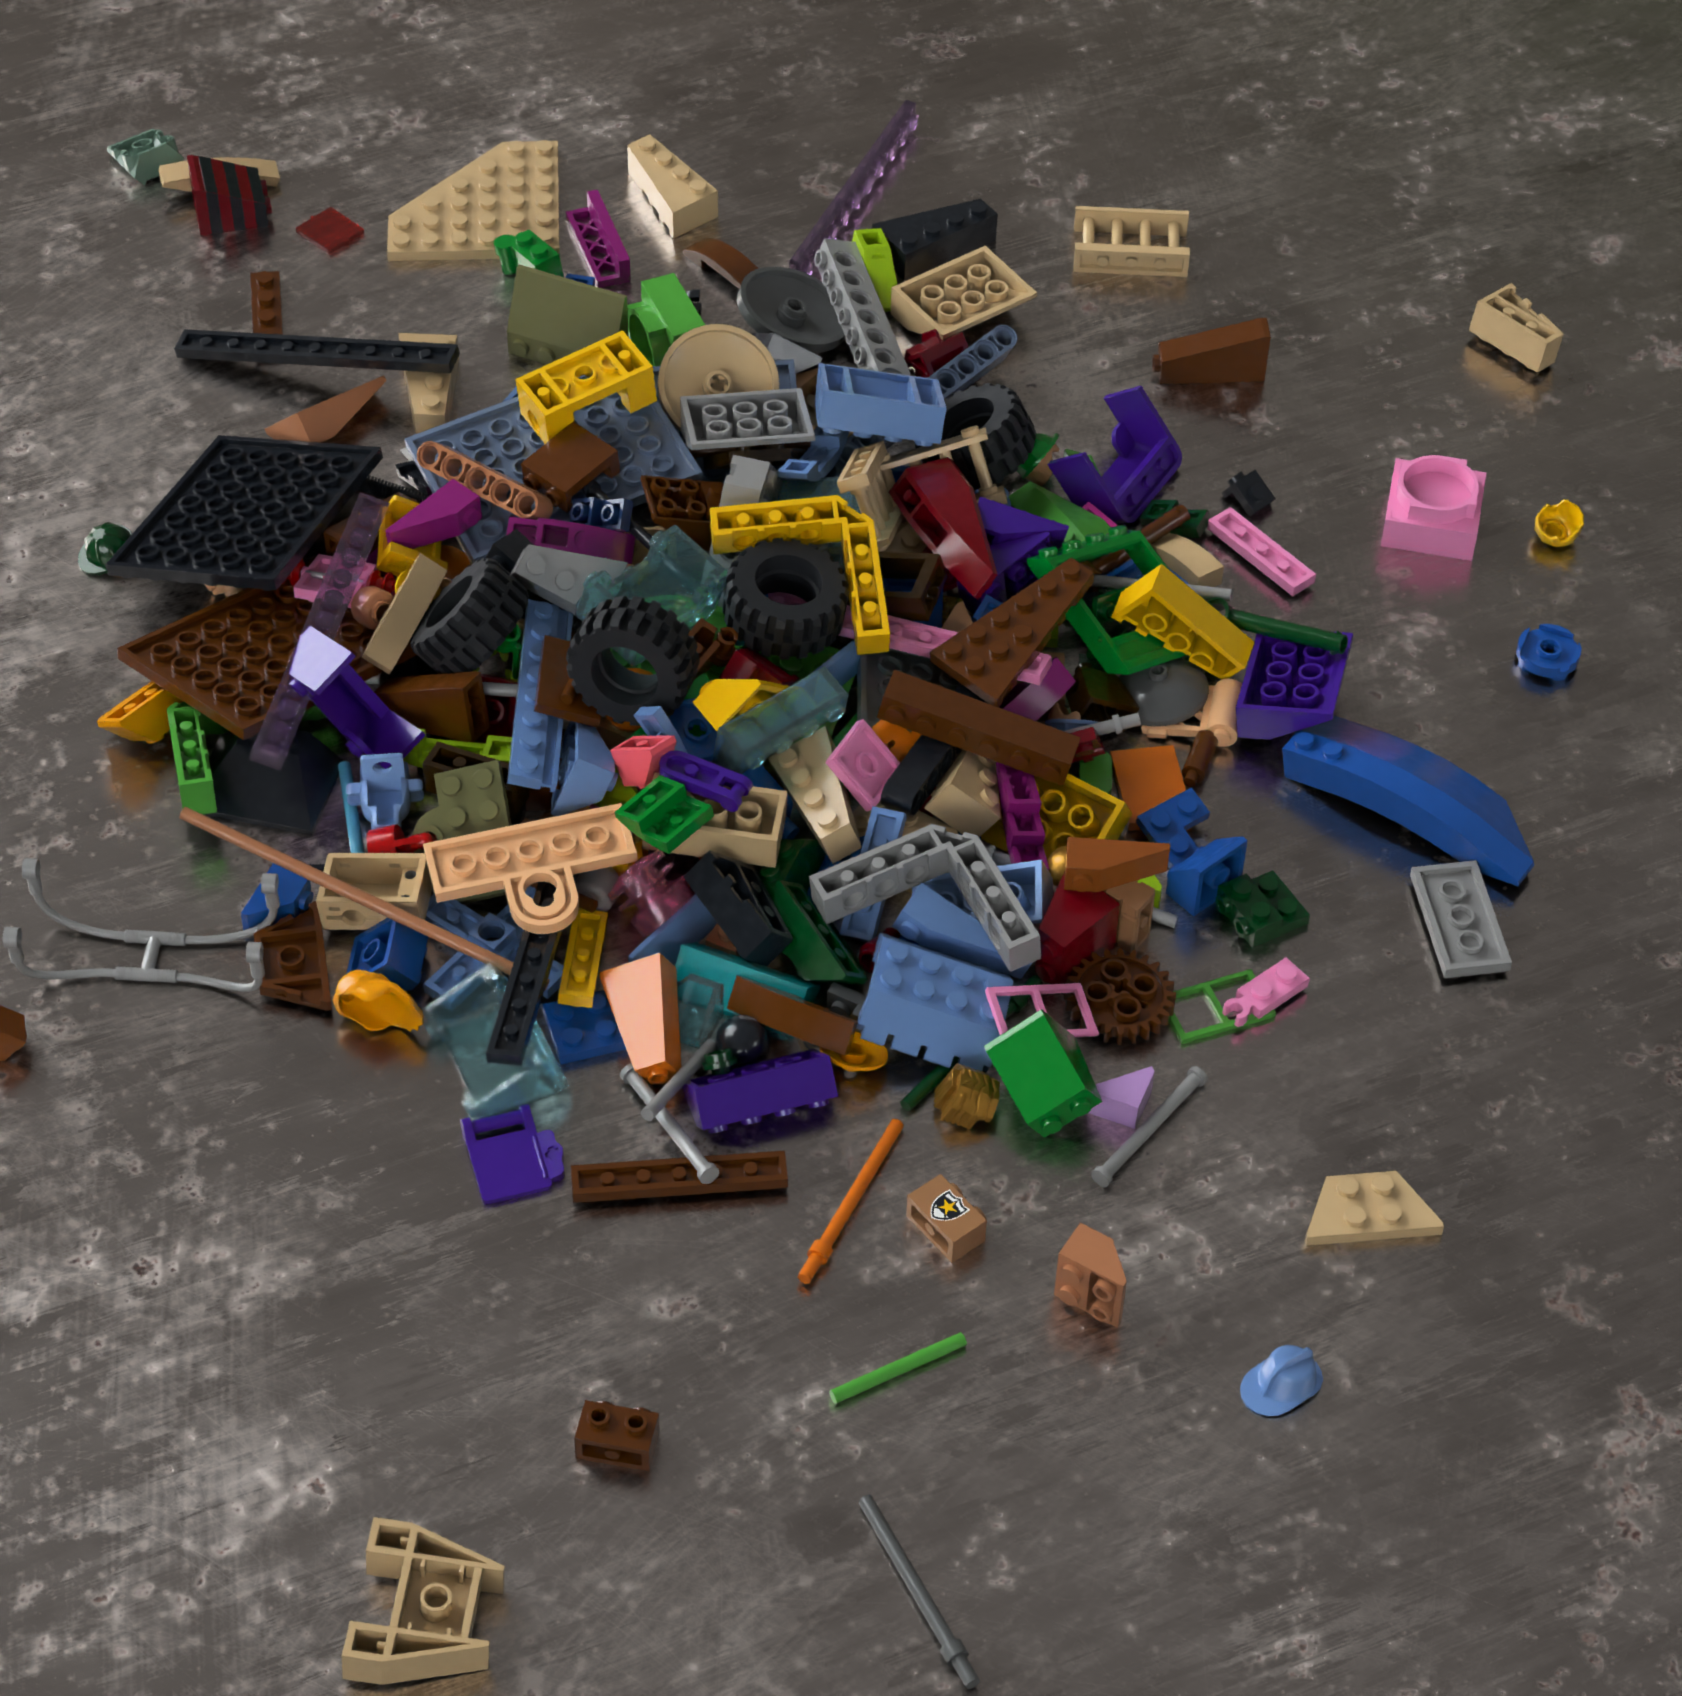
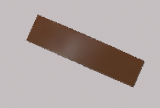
M739 975L736 976L727 1009L740 1015H748L755 1018L763 1025L844 1056L849 1053L858 1024L856 1020L830 1012V1009L802 1000L800 996Z

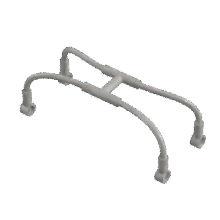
M24 858L22 877L27 879L29 892L33 895L38 906L50 918L70 929L85 934L124 940L125 943L147 944L141 968L116 966L115 969L40 971L31 969L23 963L24 954L21 946V928L5 927L3 931V946L8 948L11 962L15 964L22 974L31 978L45 980L115 977L116 980L177 983V981L238 992H252L260 988L265 975L263 963L264 946L261 942H248L246 946V962L250 964L251 976L254 978L252 983H235L200 975L178 973V970L155 969L161 945L186 946V944L233 942L254 936L253 933L270 926L274 922L280 906L278 874L263 873L261 892L265 894L266 907L269 909V913L260 924L235 933L211 936H187L186 933L128 929L123 932L81 924L55 911L42 896L40 860Z

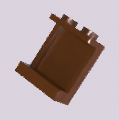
M575 422L568 425L521 463L524 485L547 496L554 507H559L566 513L571 511L572 496L603 472L610 478H613L621 472L618 450Z

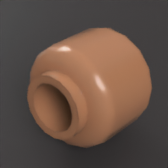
M376 586L363 587L358 590L351 602L353 618L359 624L376 630L394 596L390 592Z

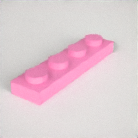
M1229 507L1208 520L1207 529L1291 596L1298 594L1315 583L1316 573L1233 508Z

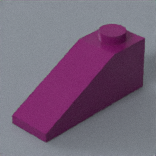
M450 480L385 530L387 543L389 544L392 541L415 549L461 535L482 519L479 495L456 480Z

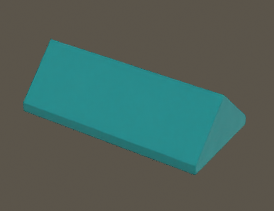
M698 942L682 944L675 965L679 999L730 1017L740 1015L727 1009L737 975L800 996L802 1000L811 1003L814 1002L821 990V985L817 983L807 982L802 978L755 962L749 963L741 957ZM763 1025V1027L767 1030L785 1035L790 1038H794L791 1035L785 1034L771 1027Z

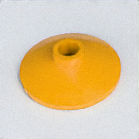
M855 1031L848 1055L844 1056L819 1047L820 1052L830 1055L831 1063L849 1072L876 1070L883 1067L888 1059V1050L885 1045L881 1046L860 1039L861 1033Z

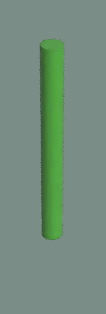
M959 1332L829 1391L830 1397L834 1404H837L967 1346L965 1336L962 1332Z

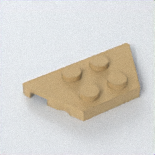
M1397 1171L1326 1176L1306 1234L1305 1243L1306 1246L1442 1235L1444 1224Z

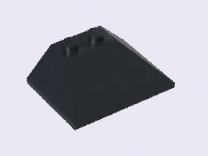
M274 725L251 738L242 740L228 731L219 736L209 757L217 812L206 815L313 835L339 776L338 764L343 762V760L310 732Z

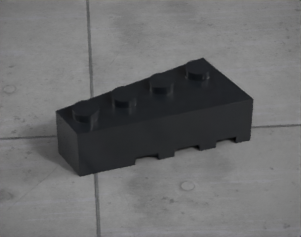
M976 199L872 224V229H882L891 249L895 273L903 281H906L995 241L998 213L982 199Z

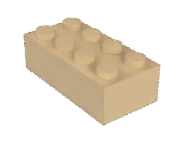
M654 772L653 780L656 779L660 775V773ZM753 786L747 796H742V804L736 812H729L720 803L686 790L687 796L712 805L714 817L671 853L703 857L711 850L746 864L776 868L786 820L787 791ZM642 840V849L661 851Z

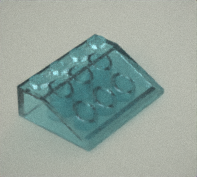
M825 666L719 727L712 763L737 773H742L748 768L752 770L759 767L770 755L783 753L794 741L801 737L808 738L818 730L819 726L828 721L831 723L841 718L845 713L849 694Z

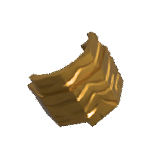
M957 1063L934 1091V1107L941 1109V1120H946V1122H951L952 1124L957 1123L958 1126L962 1125V1127L971 1129L979 1120H985V1122L989 1123L993 1119L999 1102L1000 1081L980 1070Z

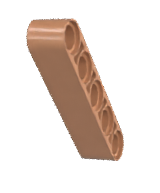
M426 441L418 448L417 461L423 468L448 481L456 480L481 498L514 515L538 520V517L549 519L552 515L553 504L547 496L449 446L433 441ZM438 452V458L435 462V455ZM462 465V471L459 474V467ZM486 477V484L483 487L482 483L484 478ZM511 489L510 497L507 499V493ZM535 501V509L531 512V506Z

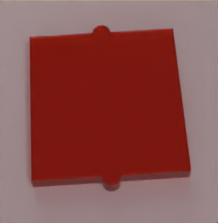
M332 207L327 208L316 216H310L308 221L295 228L296 233L328 255L344 245L348 246L349 242L364 234L362 227Z

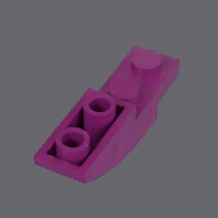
M509 517L506 535L517 529L535 546L628 562V564L633 562L636 538L631 534L538 517V520Z

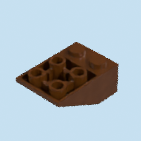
M642 475L640 479L653 522L698 549L710 551L712 543L710 508L719 507L724 483Z

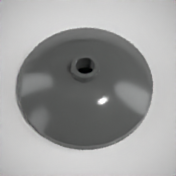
M1181 658L1130 675L1121 674L1118 677L1140 707L1137 713L1139 714L1141 725L1167 726L1182 722L1195 715L1204 706L1209 694L1208 681L1204 672L1195 664Z

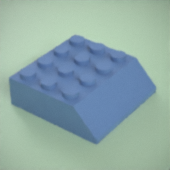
M823 363L818 365L815 412L817 426L823 428L822 431L831 434H840L841 430L853 432L854 436L860 438H871L872 435L884 436V440L890 442H902V439L914 440L916 445L931 447L933 443L941 444L946 404L938 379Z

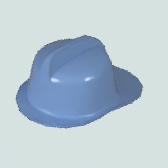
M1284 1345L1276 1348L1267 1359L1252 1368L1243 1377L1240 1385L1241 1398L1246 1407L1254 1413L1266 1417L1280 1416L1315 1395L1321 1388L1323 1375L1320 1367L1313 1359V1351L1309 1347L1303 1349L1296 1345Z

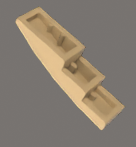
M236 157L211 158L258 168L260 180L265 179L266 185L278 186L280 175L276 161ZM187 160L160 165L159 175L163 188L192 192Z
M419 554L405 581L396 592L389 608L382 616L362 658L387 674L391 673L447 572L446 569L423 554Z

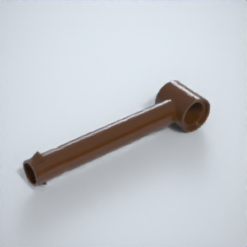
M1179 504L1139 531H1141L1151 545L1170 533V531L1190 519V514L1184 505ZM1122 549L1097 557L1091 562L1087 560L1080 564L1094 572V574L1105 575L1130 559V556ZM1090 586L1086 593L1098 592L1102 588Z

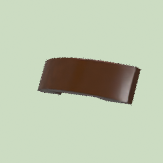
M704 238L683 249V255L697 266L703 268L709 265L735 285L738 290L746 275L759 269L740 251L717 239Z

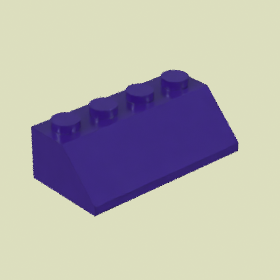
M814 1048L732 1068L731 1072L712 1075L711 1073L691 1078L682 1087L696 1126L702 1130L707 1129L708 1133L725 1131L728 1129V1124L741 1121L742 1125L754 1124L762 1121V1115L775 1113L776 1117L790 1115L796 1112L795 1107L808 1104L809 1108L826 1106L829 1104L830 1098L838 1097L830 1055Z

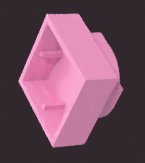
M1428 455L1418 457L1412 461L1396 458L1381 546L1472 561L1478 535L1487 472L1471 470L1467 466L1466 459Z

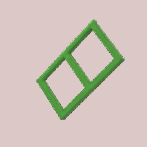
M1252 969L1174 991L1176 992V999L1203 991L1220 1021L1219 1024L1185 1033L1174 1013L1173 1016L1169 1017V1022L1181 1044L1239 1028L1234 1025L1235 1019L1229 1020L1227 1015L1224 1016L1222 1014L1223 1008L1212 988L1247 979L1249 982L1255 978ZM1273 1009L1260 1019L1250 1014L1243 1026L1274 1018L1276 1012Z

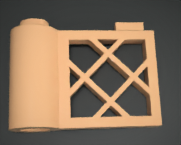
M1229 678L1222 679L1215 685H1208V698L1204 706L1193 715L1200 721V726L1185 725L1184 721L1167 726L1142 725V734H1147V738L1166 739L1167 735L1196 737L1199 731L1208 730L1217 737V746L1225 747L1234 744L1238 737L1236 704L1242 683Z

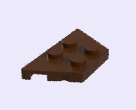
M314 901L308 904V911L294 918L289 914L280 919L275 925L267 926L253 933L254 942H261L264 946L263 963L265 975L259 989L260 995L329 1011L332 1010L323 930L317 904Z

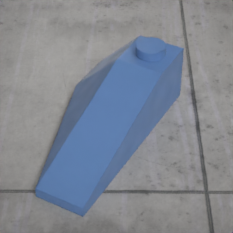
M570 721L564 732L560 753L562 761L559 767L558 781L561 786L560 790L556 789L555 793H552L551 814L554 816H560L602 801L606 791L611 792L618 778L611 752L596 727Z
M922 882L892 925L903 937L913 940L920 946L1019 979L1024 976L1032 964L1030 963L1010 972L980 922Z

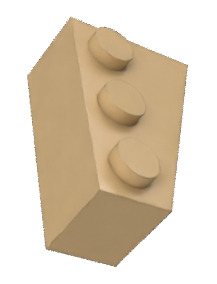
M962 750L938 783L937 788L932 791V798L924 808L952 828L958 830L962 835L964 832L980 837L1001 818L996 761Z

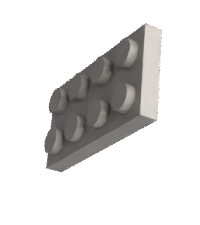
M1477 860L1412 867L1410 877L1444 978L1510 971L1512 961Z

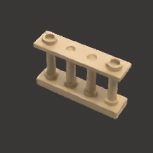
M1076 206L1074 232H1083V243L1075 242L1073 272L1187 277L1190 248L1180 247V236L1187 237L1189 211ZM1094 232L1111 233V244L1094 243ZM1123 234H1139L1140 245H1123ZM1151 235L1168 236V247L1151 246Z
M978 426L965 428L961 431V435L942 440L941 444L933 443L931 447L923 446L893 456L887 453L880 465V470L889 492L895 484L891 468L908 463L910 467L922 464L921 459L934 455H939L940 459L949 457L953 460L950 451L968 445L981 486L978 489L979 493L975 494L977 503L979 497L994 500L1001 504L1008 503L1004 486L997 487L996 484L992 483L980 442L988 439L986 427L979 429ZM890 496V499H891V501H892L893 507H896V506H897L896 503L894 502V500H893L892 497ZM904 516L901 521V524L910 525Z
M884 441L854 449L836 482L840 494L850 491L851 495H855L860 513H865L874 520L878 552L889 548V544L892 543L904 517L898 506L893 507L880 470V465L887 454Z

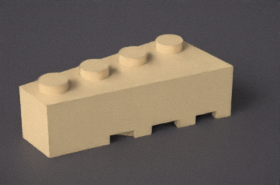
M649 134L627 145L628 172L642 193H646L649 204L652 208H656L659 213V219L663 225L668 226L669 234L673 239L718 218V190Z
M826 726L768 759L783 788L792 798L794 805L832 864L859 850L862 846L846 787L825 763L836 749V746Z

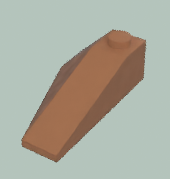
M383 375L297 412L264 430L273 439L324 443V441L334 437L387 380Z

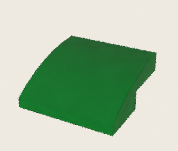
M659 775L614 812L615 817L631 832L667 854H670L714 817L712 805L687 796L684 784Z

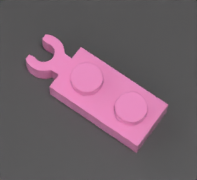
M1286 957L1238 988L1235 998H1231L1224 1003L1222 1014L1226 1016L1230 1012H1238L1239 1014L1236 1016L1234 1025L1236 1027L1243 1026L1251 1013L1260 1019L1307 988L1310 978Z

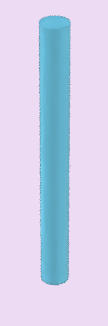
M343 761L338 764L350 851L351 853H364L357 806L349 805L347 802L346 786L349 783H354L351 764L348 761Z

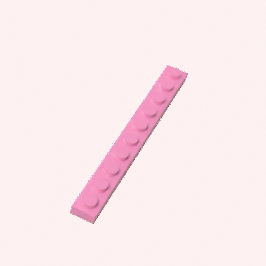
M775 592L768 594L769 599L785 605L807 603L800 597L789 593ZM847 605L843 627L839 636L855 639L850 606ZM887 615L890 629L889 648L930 658L932 650L959 633ZM1040 653L1030 667L1021 672L1017 680L1040 686L1052 665L1051 655Z

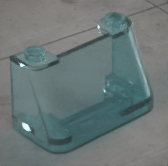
M490 962L422 1009L428 1021L424 1024L427 1032L435 1041L441 1039L448 1046L468 1087L463 1091L465 1098L461 1101L465 1110L472 1118L478 1116L480 1119L498 1115L518 1108L520 1105L530 1104L556 1095L569 1086L537 1020H535L522 1066L487 1063V1047L508 983V978Z

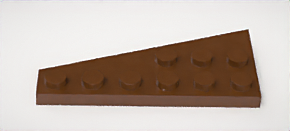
M1071 557L930 652V662L988 704L999 707L1003 702L1002 697L1008 690L1012 691L1017 684V678L1021 672L1030 667L1052 638L1051 633L1055 627L1061 626L1065 621V614L1071 606H1076L1093 584L1094 572Z

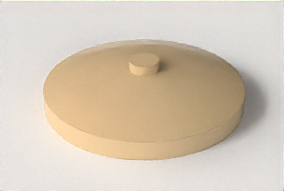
M709 324L686 332L669 347L659 369L658 396L668 419L681 431V396L779 390V375L770 352L755 336L738 327L725 324Z

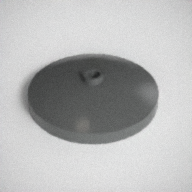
M774 266L756 269L747 274L743 279L737 293V305L745 321L757 333H775L812 353L833 350L844 341L845 334L838 323L837 314L830 303L826 287L819 279L795 269Z

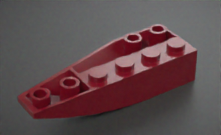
M949 457L906 468L888 493L909 524L933 554H940L943 565L973 597L979 600L983 593L991 587L998 574L972 486Z

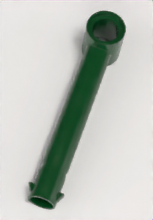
M1212 598L1207 601L1217 611L1225 610L1224 617L1240 630L1330 651L1331 655L1343 654L1347 648L1348 637L1339 630H1337V633L1323 631L1314 627L1237 610L1222 598Z

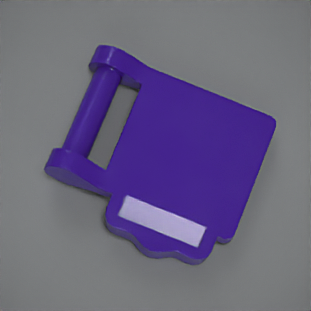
M529 1104L520 1105L519 1110L477 1120L471 1121L470 1117L460 1119L463 1138L484 1204L488 1205L547 1191L552 1188L553 1182L560 1181L565 1177L563 1148L555 1140L553 1131L544 1130L537 1133ZM517 1124H522L524 1130L476 1140L475 1134Z

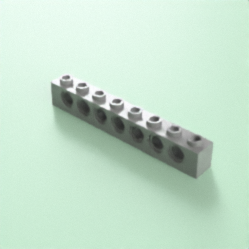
M824 239L820 249L816 251L814 262L830 297V303L837 314L838 323L843 329L846 342L852 351L855 364H857L859 369L911 376L856 242Z

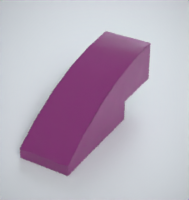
M1057 657L1052 658V665L1040 686L1027 682L1017 684L1003 699L999 708L1037 721L1076 681Z

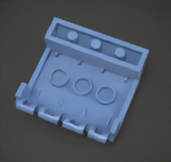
M880 932L872 959L875 965L868 994L857 1020L856 1029L862 1031L860 1039L884 1046L888 1034L894 1036L890 1049L917 1057L921 1045L927 1047L923 1060L950 1068L954 1056L959 1057V1064L987 1072L989 1067L991 1068L992 1061L984 1046L1000 1035L985 990L987 987L1013 986L1014 980L1009 975ZM997 996L1005 1020L1010 996Z

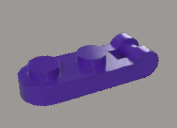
M669 751L659 761L660 775L684 784L687 791L720 803L729 812H736L742 804V796H747L753 787L752 781L745 775L683 751Z

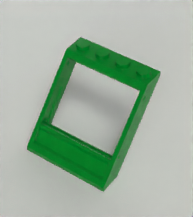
M1127 526L1111 527L1108 529V534L1105 535L1104 533L1088 534L1085 536V541L1082 542L1080 540L1063 542L1062 548L1059 549L1057 547L1043 548L1038 550L1039 555L1027 558L1028 566L1038 579L1071 557L1081 563L1122 549L1127 552L1144 576L1161 564L1168 568L1141 531L1127 530ZM1082 598L1076 606H1071L1065 614L1070 624L1108 674L1130 675L1186 656L1182 652H1172L1164 648V642L1151 634L1145 637L1136 631L1110 638Z

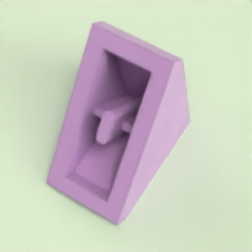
M1152 1066L1095 1084L1103 1102L1093 1107L1088 1113L1135 1129L1152 1093L1155 1072Z

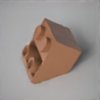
M1079 1223L1058 1253L1054 1295L1059 1297L1065 1304L1076 1306L1090 1313L1098 1321L1107 1322L1118 1328L1122 1321L1127 1280L1113 1239Z

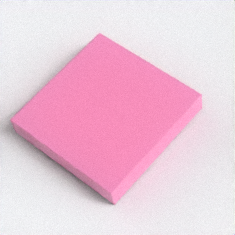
M864 719L855 722L825 762L866 812L872 810V807H876L879 803L887 780L900 764Z

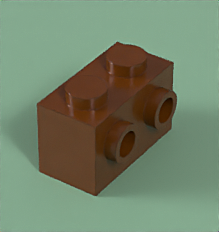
M585 1400L574 1437L576 1459L650 1472L660 1434L659 1413L651 1412L642 1407L628 1408L616 1406L608 1401L594 1402Z

